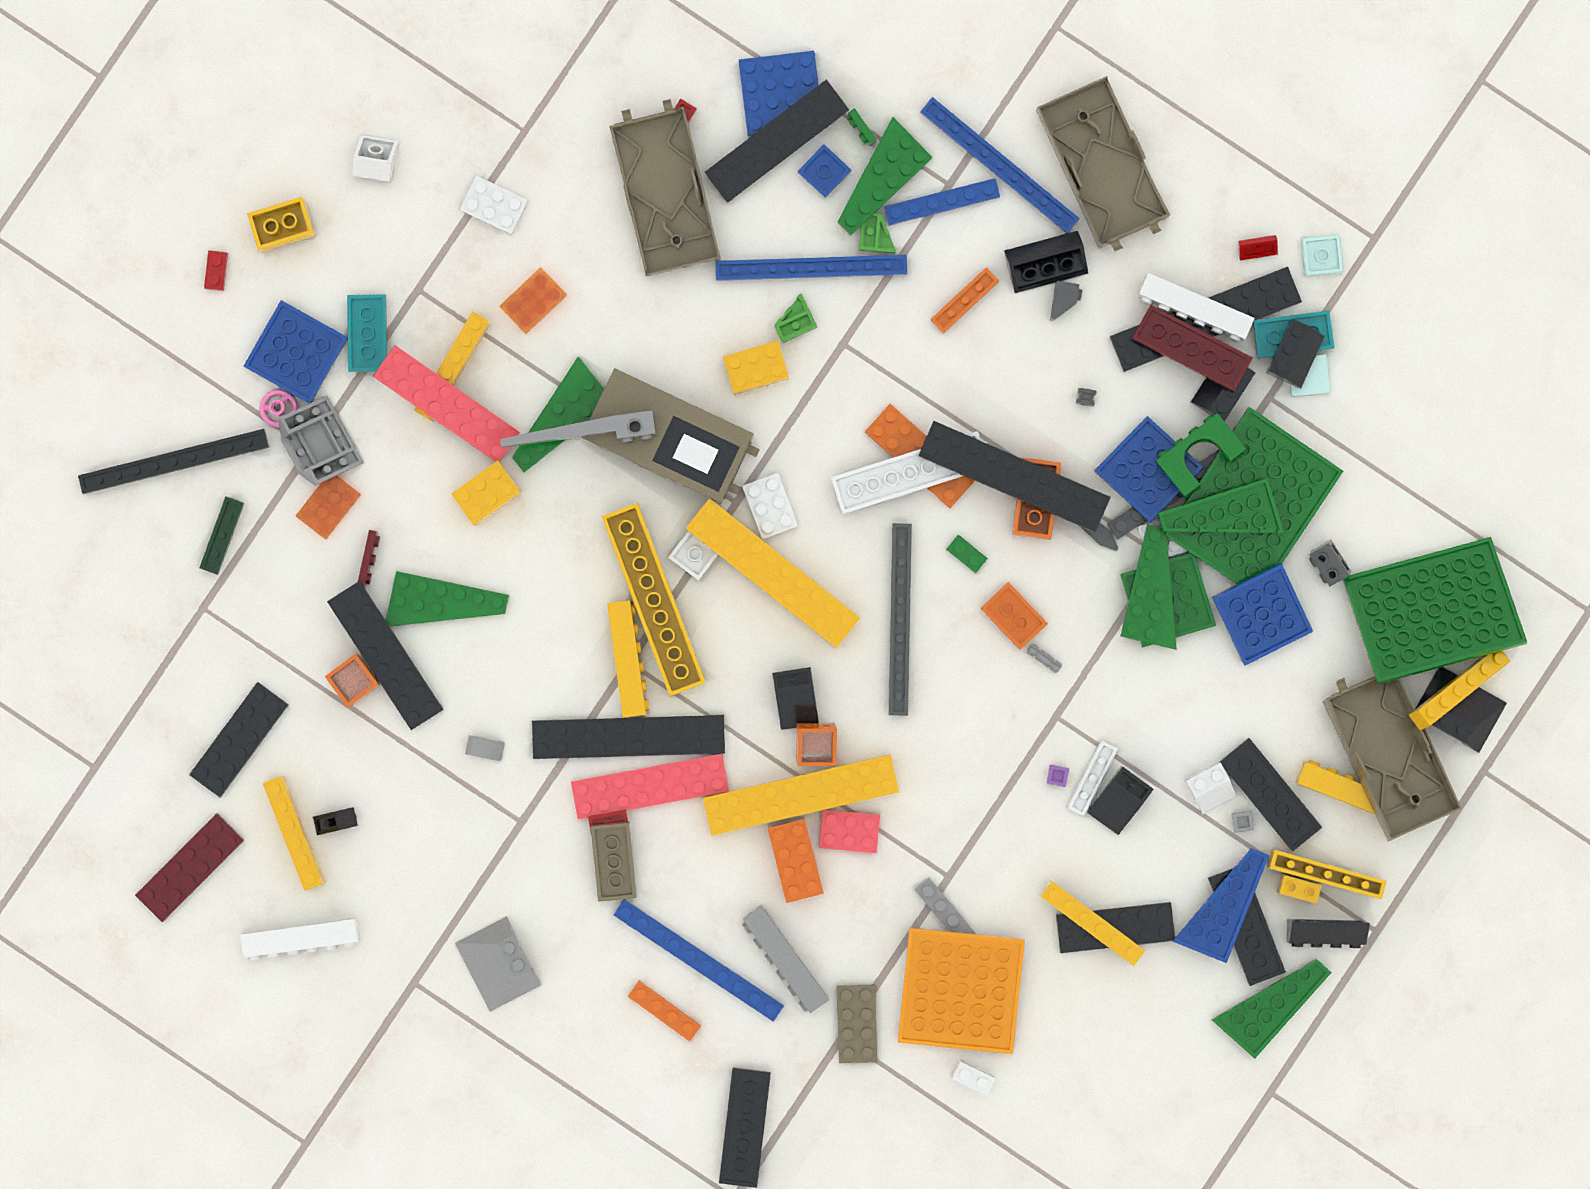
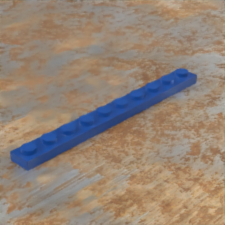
M932 97L920 111L922 115L1066 234L1080 219L935 98Z
M907 255L715 261L716 281L907 275Z
M624 899L614 913L615 917L774 1022L784 1007L782 1003Z

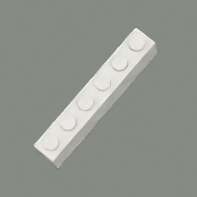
M1150 273L1146 275L1138 297H1141V301L1150 305L1155 303L1159 305V309L1165 312H1169V310L1176 312L1177 317L1185 320L1190 318L1194 320V324L1201 327L1209 326L1214 333L1230 335L1229 339L1236 342L1246 339L1254 321V318Z
M357 918L240 935L243 958L248 957L249 961L260 959V955H268V958L278 957L281 952H287V955L298 954V950L306 949V953L317 951L318 947H325V950L336 949V945L344 944V947L356 946L355 942L360 941Z

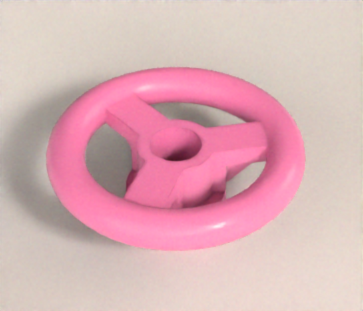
M281 389L268 392L260 402L259 410L262 419L272 427H279V422L271 420L267 416L266 411H270L279 417L285 415V403L287 400L291 402L292 411L297 410V402L293 395ZM275 395L283 396L281 400H273L270 405H266L271 397ZM276 405L281 406V410L278 412L275 411Z

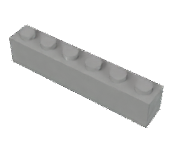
M762 905L743 918L744 923L742 926L748 934L752 932L756 937L753 941L759 949L763 947L766 951L765 958L770 965L773 963L778 968L776 973L782 981L786 979L789 983V986H787L788 990L793 996L797 995L801 1001L798 1004L804 1012L808 1010L811 1014L829 1001L827 995Z

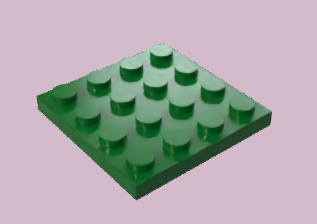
M1190 553L1169 559L1176 638L1216 626L1196 557ZM1136 570L1120 574L1128 601ZM1140 641L1142 648L1153 645Z

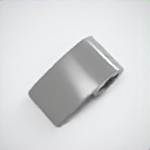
M469 735L465 754L501 761L505 743Z

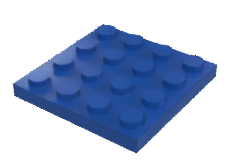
M814 51L739 60L748 136L754 135L818 86Z
M281 300L243 367L310 404L339 356L348 337Z
M1148 416L1094 470L1099 477L1149 523L1158 516V512L1163 511L1180 493L1156 462L1159 459L1157 456L1164 450L1169 451L1172 449L1176 441ZM1187 452L1185 465L1191 474L1196 477L1203 470V466Z
M1281 563L1212 597L1244 666L1313 632Z

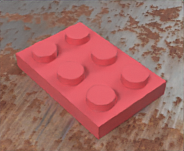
M823 810L819 848L877 853L880 815Z

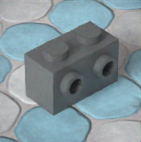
M1331 539L1313 549L1309 554L1311 564L1319 569L1321 580L1325 584L1327 583L1329 587L1348 577L1351 573L1350 568Z

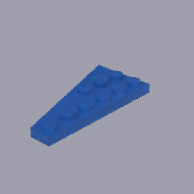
M1250 848L1172 942L1227 963L1269 855Z

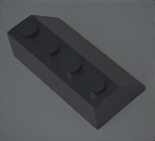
M1078 231L1004 250L1014 293L1088 274L1084 245Z
M1287 919V942L1292 943L1291 947H1303V944H1311V947L1320 948L1322 944H1330V948H1342V944L1349 945V948H1361V945L1367 944L1370 923L1356 920Z

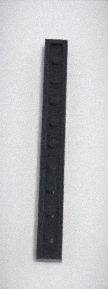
M260 429L78 475L82 494H88L269 448L265 429Z

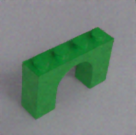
M1218 413L1214 416L1212 414L1204 419L1203 425L1199 428L1197 426L1192 428L1188 432L1189 436L1185 439H1178L1173 444L1174 447L1169 451L1164 450L1157 456L1159 458L1156 460L1158 466L1185 499L1201 488L1199 482L1185 465L1186 454L1192 446L1201 442L1212 443L1221 450L1231 464L1247 452L1244 445Z

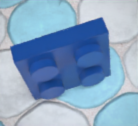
M823 144L798 170V173L826 198L852 170Z

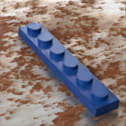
M996 178L884 206L890 226L1000 198Z

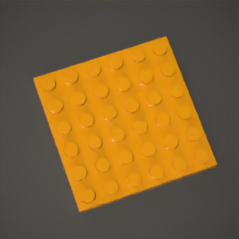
M909 927L898 1043L1013 1054L1025 939Z

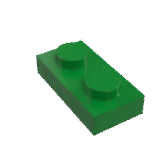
M854 108L848 112L849 118L847 120L853 129L857 128L860 134L858 136L864 144L868 143L869 146L876 143L877 139Z
M957 535L946 549L974 573H977L988 559L960 535Z

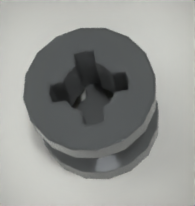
M1078 388L1079 397L1076 399V404L1094 407V396H1096L1097 391Z

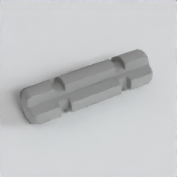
M1032 644L1028 648V654L1032 657L1036 656L1035 659L1046 667H1051L1050 670L1054 673H1057L1062 667L1059 661H1054V658L1041 649L1040 651L1037 645Z

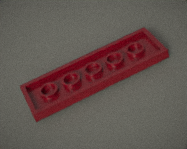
M1152 305L1149 306L1132 337V340L1233 392L1237 389L1253 357Z
M216 813L135 896L161 922H164L245 840Z

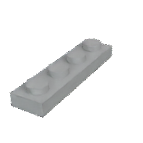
M930 878L914 889L948 931L976 934Z

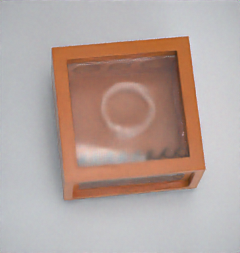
M354 654L325 676L347 708L352 707L381 685L359 654Z
M796 723L797 765L836 766L837 727L835 723Z

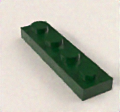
M225 496L200 564V569L219 575L245 503Z

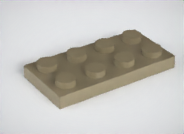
M629 821L591 825L598 902L637 898Z
M875 984L837 985L839 1063L877 1062Z

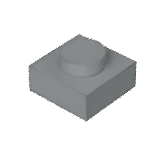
M1251 811L1232 814L1234 833L1254 830Z

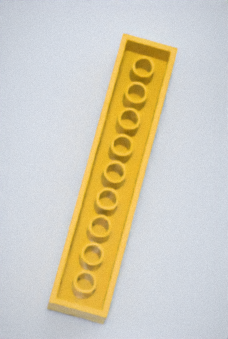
M710 498L685 528L835 648L838 647L860 619L859 616Z
M635 503L601 516L669 696L671 697L705 684L704 675L639 504Z
M889 754L704 797L703 802L712 836L898 793L899 788L892 758Z

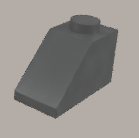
M1056 281L1050 321L1056 320L1075 306L1077 300L1081 301L1082 289H1079V284Z

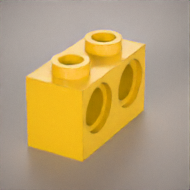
M1281 874L1277 893L1317 904L1322 885Z

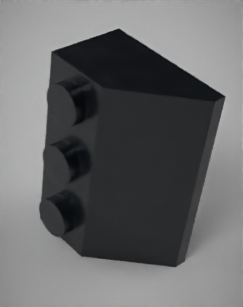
M1291 319L1266 374L1301 389L1325 336L1310 326Z
M1247 368L1235 392L1205 378L1190 403L1209 415L1212 414L1214 416L1218 413L1223 421H1225L1256 372Z

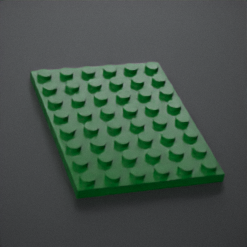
M1251 407L1246 409L1232 430L1247 452L1231 464L1221 450H1219L1199 480L1201 488L1188 497L1184 504L1268 478L1284 533L1166 531L1164 534L1167 538L1235 584H1239L1284 562L1343 473L1342 469Z
M1491 537L1359 572L1343 579L1377 685L1527 644L1523 627Z

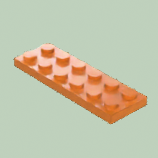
M891 404L885 408L865 431L872 440L893 458L921 449L927 437ZM962 476L928 487L927 489L946 506L951 508L974 483V480Z

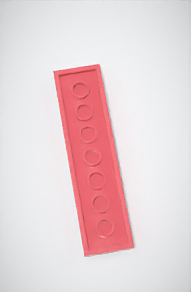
M396 345L392 347L372 376L495 462L497 460L500 462L510 448H502L500 439L520 434L518 430Z
M722 754L571 782L578 819L625 809L632 810L729 792Z

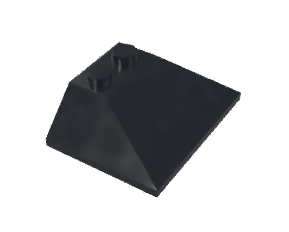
M1444 667L1438 668L1415 709L1458 675ZM1478 687L1434 722L1432 726L1479 753L1507 703Z

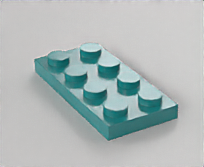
M386 294L347 295L348 372H376L387 356Z
M1330 311L1253 321L1258 359L1274 356L1291 319L1308 325L1325 336L1318 351L1334 349Z

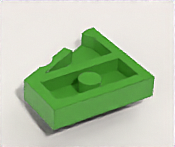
M874 213L861 226L860 251L896 253L881 213Z
M802 294L797 296L796 301L774 325L782 343H786L817 328Z

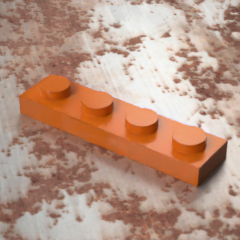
M986 267L930 320L944 334L999 283V280Z
M640 980L628 995L630 999L688 1041H691L701 1027L699 1023Z

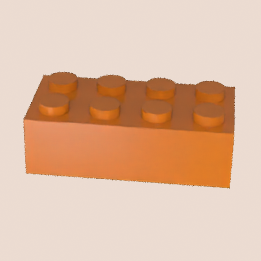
M1022 458L1060 475V462ZM1016 499L1012 535L1050 540L1052 537L1054 515Z
M805 818L768 827L786 903L824 894Z

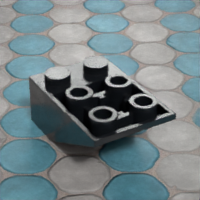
M811 667L772 673L781 730L796 728V723H819Z
M1120 766L1087 813L1119 835L1154 789L1129 770Z

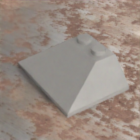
M328 396L278 418L281 441L299 474L314 486L364 463Z
M507 916L455 943L489 1011L541 986L534 969L530 967L514 935L515 932Z

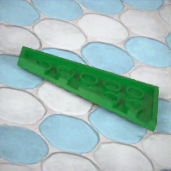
M892 117L837 222L850 236L933 158L894 117Z
M577 357L528 433L590 420L604 388L579 357ZM565 440L520 445L512 458L525 473Z
M1268 478L1157 513L1162 531L1284 533Z
M1147 524L1120 637L1177 650L1167 537L1164 535L1166 531H1162L1161 527Z
M396 571L386 621L392 627L505 614L509 595Z
M1316 959L1211 1020L1255 1059L1332 972Z

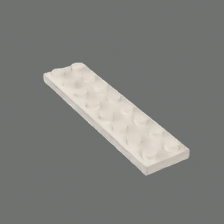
M978 431L967 434L968 436L980 440ZM919 449L831 477L842 514L947 482L962 477V475L918 457L921 450Z

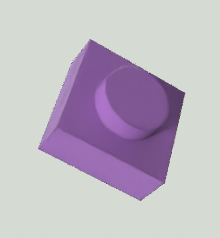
M1050 765L1046 783L1066 787L1069 768Z

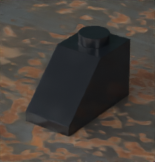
M354 807L313 817L317 835L358 826Z

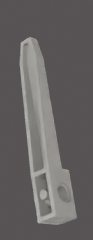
M651 410L614 415L500 439L503 448L616 433L617 439L622 440V443L632 442L633 438L641 437V440L653 439L652 435H656L654 414ZM632 423H640L641 428L638 432L630 430Z

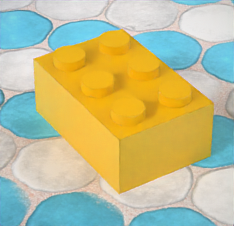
M303 197L247 213L257 249L261 253L316 236L307 204Z
M779 341L723 356L734 395L789 379Z
M497 460L451 493V495L471 523L476 526L522 492Z

